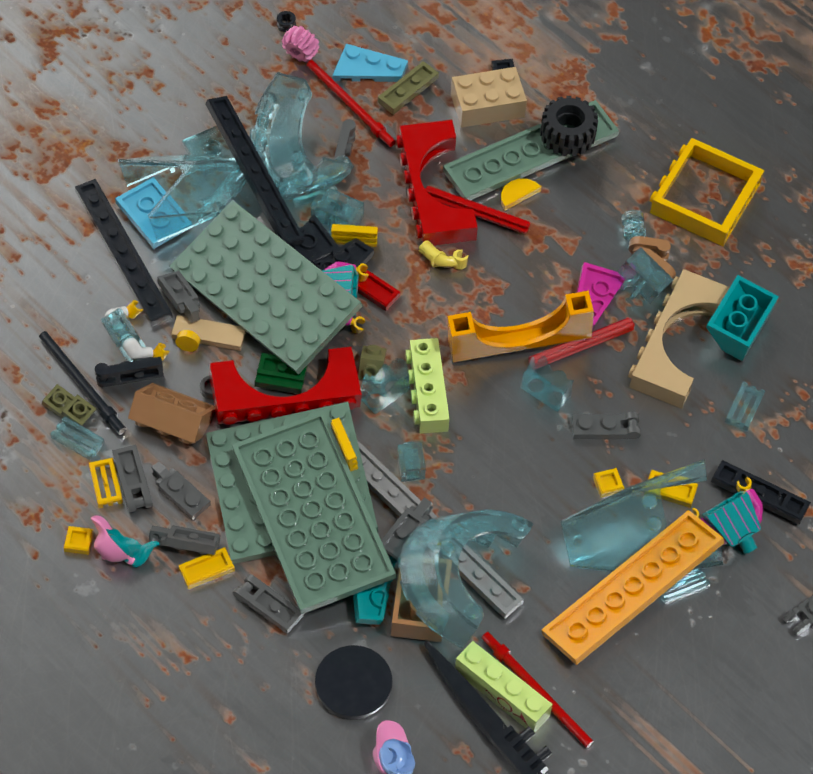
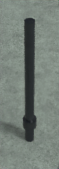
M43 331L39 338L98 408L103 420L106 423H110L119 435L125 433L127 428L118 419L117 412L104 402L47 331Z

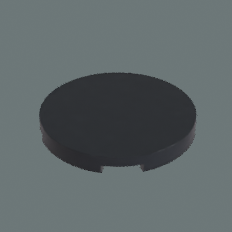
M358 645L344 646L330 652L319 664L315 675V690L317 697H319V700L331 714L347 720L365 719L384 707L389 700L392 691V673L385 659L374 650Z

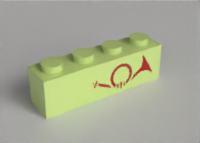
M474 641L456 658L455 668L473 687L523 727L527 728L529 726L536 733L550 717L553 704Z

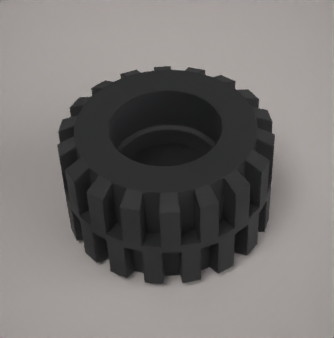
M566 96V98L558 97L557 101H550L549 105H546L544 108L540 129L541 140L543 144H546V148L549 150L553 149L555 154L562 153V156L566 157L567 154H571L572 157L577 156V153L584 154L585 150H589L595 142L598 114L593 106H589L588 101H581L579 97H576V99L571 98V96ZM562 125H573L576 128H567Z

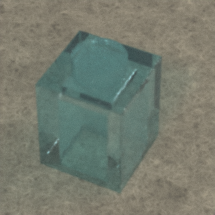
M405 442L397 445V462L401 482L425 480L426 465L422 442Z

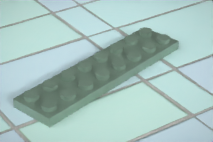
M596 100L589 102V106H593L598 114L595 142L592 144V147L617 137L619 130ZM538 124L443 165V172L462 198L473 200L505 186L512 180L521 179L571 157V154H567L566 157L562 156V153L555 154L553 149L549 150L546 148V144H543L542 136H540L541 124ZM562 125L567 128H576L573 125Z

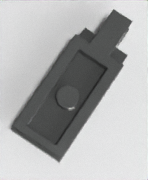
M178 270L158 276V285L180 314L185 312L186 318L191 323L199 321L200 304L198 296L181 272Z
M159 461L151 467L152 475L158 479L156 484L159 486V491L191 520H194L211 506V501L175 469L171 468L168 470Z
M425 497L417 507L413 505L410 508L407 507L381 540L387 555L396 562H399L401 555L407 552L430 521L428 515L433 509V503Z
M152 525L149 533V542L157 541L160 543V547L166 545L177 550H191L203 555H215L220 544L221 535L172 525L171 529Z

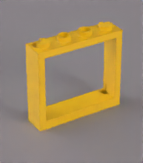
M691 138L687 145L683 144L678 160L674 159L672 161L668 176L664 175L662 177L658 192L654 191L649 200L652 202L650 213L718 245L724 246L759 188L765 170ZM690 156L747 181L722 225L664 199Z

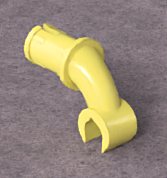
M429 240L424 241L419 246L418 251L431 262L433 267L464 269L467 266L469 255L461 258L463 250H456L453 256H447L443 251H439Z

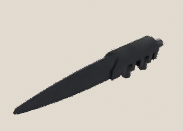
M426 639L424 645L453 694L483 734L518 774H545L549 769L543 761L552 754L550 749L545 745L535 754L526 743L535 735V732L528 726L518 734L511 725L507 727L471 684Z

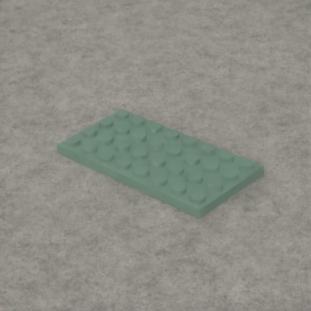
M233 200L169 266L174 272L179 270L189 285L298 375L363 306L361 301Z
M324 411L232 444L235 456L301 614L396 578L394 568Z

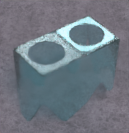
M545 355L539 359L536 365L532 356L527 371L523 373L521 389L558 412L570 398L574 380H568L562 370L553 371ZM532 379H540V380L543 381V383H542V382H530V380H532ZM554 391L562 393L563 396L560 401L556 398Z
M396 358L389 366L384 364L375 376L365 374L361 385V401L374 414H377L410 390L406 362L403 359ZM390 381H397L387 392L385 389L386 384ZM371 394H380V395H381V396L375 397L374 399H372V398L370 397Z

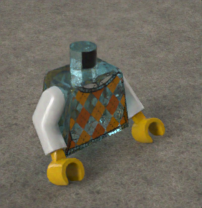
M133 300L127 307L112 308L106 312L101 322L127 361L132 362L147 357H161L163 361L169 354V351L164 350L166 345L163 343H158L154 350L151 347H147L129 318L134 319L143 311V309L136 307L139 303L138 301Z

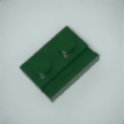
M261 353L254 381L255 387L301 394L308 365L298 375L275 355Z

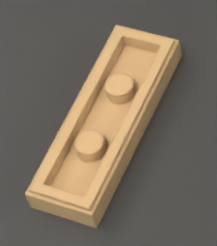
M177 315L171 335L172 339H176L180 331L191 330L200 337V344L241 351L246 331L240 326L203 319L191 323L186 316Z

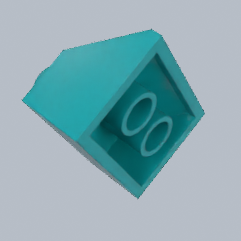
M737 275L706 328L722 351L743 361L771 315L779 296Z

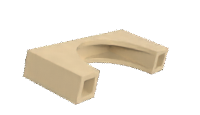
M683 269L680 277L675 276L671 285L673 292L672 294L667 293L662 305L665 308L663 312L658 311L654 321L656 327L655 329L650 328L645 340L648 343L646 347L642 346L637 355L639 362L637 365L633 364L629 371L628 377L631 378L629 388L682 409L691 391L694 378L680 371L670 361L663 347L662 336L672 324L686 317L698 315L713 316L730 287Z

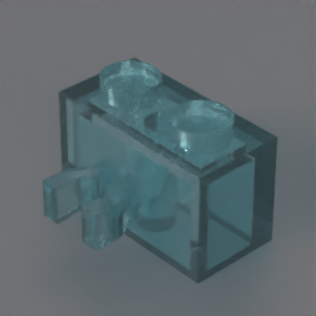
M641 247L617 271L626 280L620 289L624 291L627 287H633L634 292L629 298L633 300L640 294L649 304L665 291L674 280Z

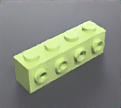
M438 338L410 340L409 349L405 350L406 364H411V370H408V381L414 387V390H411V403L416 404L417 409L413 410L414 425H419L420 434L448 432L450 418Z

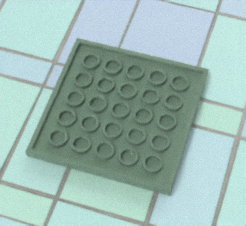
M348 402L206 433L230 557L233 564L277 554L235 456L232 444L324 411L330 426L331 420L338 417L342 422L357 457L358 469L351 471V474L375 528L379 532Z

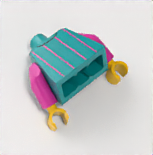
M338 261L322 270L355 298H357L358 281H365L369 276L367 273H362L368 269V266L364 263L356 267L354 264ZM360 316L355 319L352 317L345 324L346 326L350 325L351 330L357 334L364 330L356 325V322L362 325L365 323V319Z
M750 478L745 479L748 485L746 487L741 486L739 481H737L736 489L738 493L701 514L703 518H700L699 511L696 508H692V511L699 519L724 538L723 545L726 544L733 547L739 543L745 554L757 548L752 535L761 530L760 523L763 516V504L755 490L751 489L752 481Z

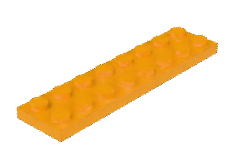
M686 511L541 629L543 636L573 663L578 665L724 544V538L691 511Z

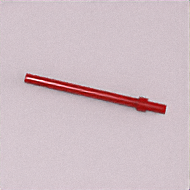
M313 60L307 62V67L371 128L370 131L377 138H381L389 147L396 143V140L386 132V128L380 122H376Z
M489 631L483 634L481 639L494 651L493 655L500 662L503 661L521 680L552 703L551 712L585 748H588L594 741L515 660L505 644L501 645Z

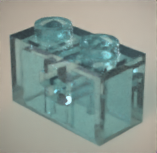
M323 186L311 204V216L315 214L321 224L332 227V224L358 226L364 217V203Z

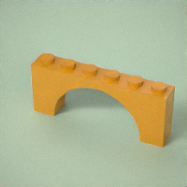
M589 290L566 294L563 302L553 312L540 319L521 325L507 327L484 325L477 322L472 317L471 312L447 316L448 343L453 363L591 338L594 310Z

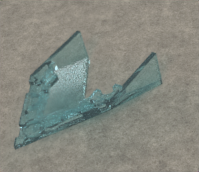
M180 154L117 159L127 187L167 169L172 173L175 172L174 168L178 167L182 173L148 214L157 242L217 217L225 208L227 202L231 198L234 199L247 183L233 155ZM260 156L261 159H262V161L264 162V160L266 159V157H265V156Z

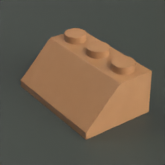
M151 383L135 391L128 419L135 421V424L138 426L152 427L157 429L159 434L173 435L179 437V440L183 443L193 444L203 438L216 411L214 405Z

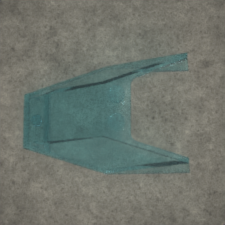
M705 459L630 486L561 520L570 566L613 572L667 528L660 493L661 488L707 481ZM722 546L694 569L723 565Z

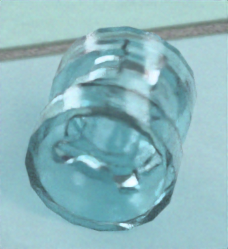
M629 210L622 214L623 235L626 240L630 241L635 236H646V228L643 225L645 221L644 214L641 211Z

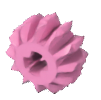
M293 26L283 36V49L287 50L286 53L290 54L292 58H296L299 62H308L318 52L319 41L314 38L315 34H311L309 29L305 30L302 26Z

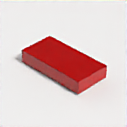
M370 271L362 272L369 274L365 281H358V293L387 311L400 297V291Z

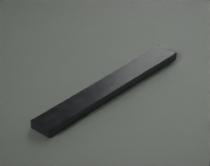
M227 96L207 99L206 107L275 234L290 246L303 244L305 238L230 100Z
M96 178L75 186V192L134 297L139 302V306L143 309V313L151 327L173 318L170 308Z

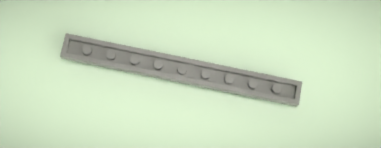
M358 441L368 487L399 517L407 507L410 508L412 505L417 507L421 500ZM431 511L428 515L430 521L419 536L443 560L452 561L451 567L504 619L507 618L523 604L524 599Z

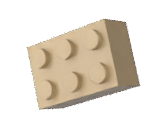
M516 67L452 77L451 97L461 128L525 117L527 99Z

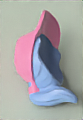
M390 720L382 721L378 725L376 746L373 749L374 762L382 774H412L415 768V759L404 729L397 722Z

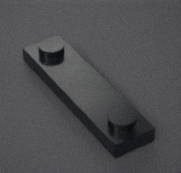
M724 460L721 461L712 477L711 483L736 494L738 493L736 489L737 481H739L741 486L746 487L748 485L745 479L750 478L752 481L751 489L755 490L763 504V508L800 525L811 504L810 501Z

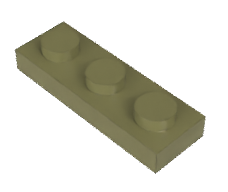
M422 61L379 95L378 103L394 115L439 79V72Z

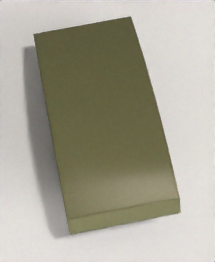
M58 384L42 400L44 407L79 427H82L97 409L78 394L74 397Z

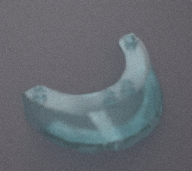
M277 72L257 105L254 114L258 116L255 128L250 129L249 137L284 201L333 187L349 175L354 166L350 159L344 155L338 156L335 160L322 157L317 166L309 161L302 143V124L308 102L312 96L310 86L306 79Z
M478 510L436 517L418 526L405 541L398 564L401 572L400 584L406 600L410 599L417 610L416 615L434 632L463 649L478 629L484 613L481 606L467 592L461 580L459 556L462 548L470 540L489 548L496 535L513 546L518 547L523 538L528 535L534 523L505 511Z

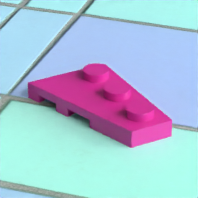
M584 262L576 293L589 290L594 310L593 329L628 275Z

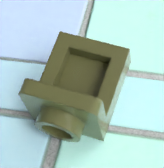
M378 345L363 346L359 365V379L376 382L382 381L387 348H381Z

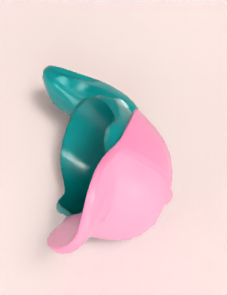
M98 515L91 517L99 532L94 542V548L103 560L110 562L125 561L133 567H139L145 563L153 549L160 545L157 541H150L141 545L137 540L123 536L119 530L112 529L103 517Z

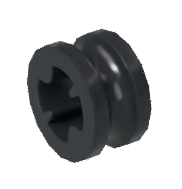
M282 11L277 15V28L281 32L286 33L290 28L296 26V16L294 13Z

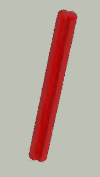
M431 186L425 188L434 199L444 205L458 209H474L475 217L523 234L529 231L530 222L468 199L465 200V198Z
M625 318L592 331L591 338L565 342L529 357L528 363L532 369L540 368L633 331L635 324L631 318Z

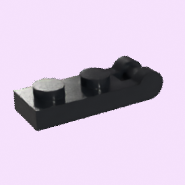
M147 357L143 360L124 361L120 364L109 366L105 363H99L95 366L96 382L99 387H110L164 377L161 357Z

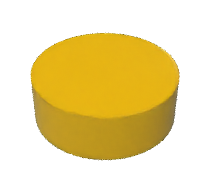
M182 330L178 333L175 343L181 350L193 352L199 347L200 337L191 330Z

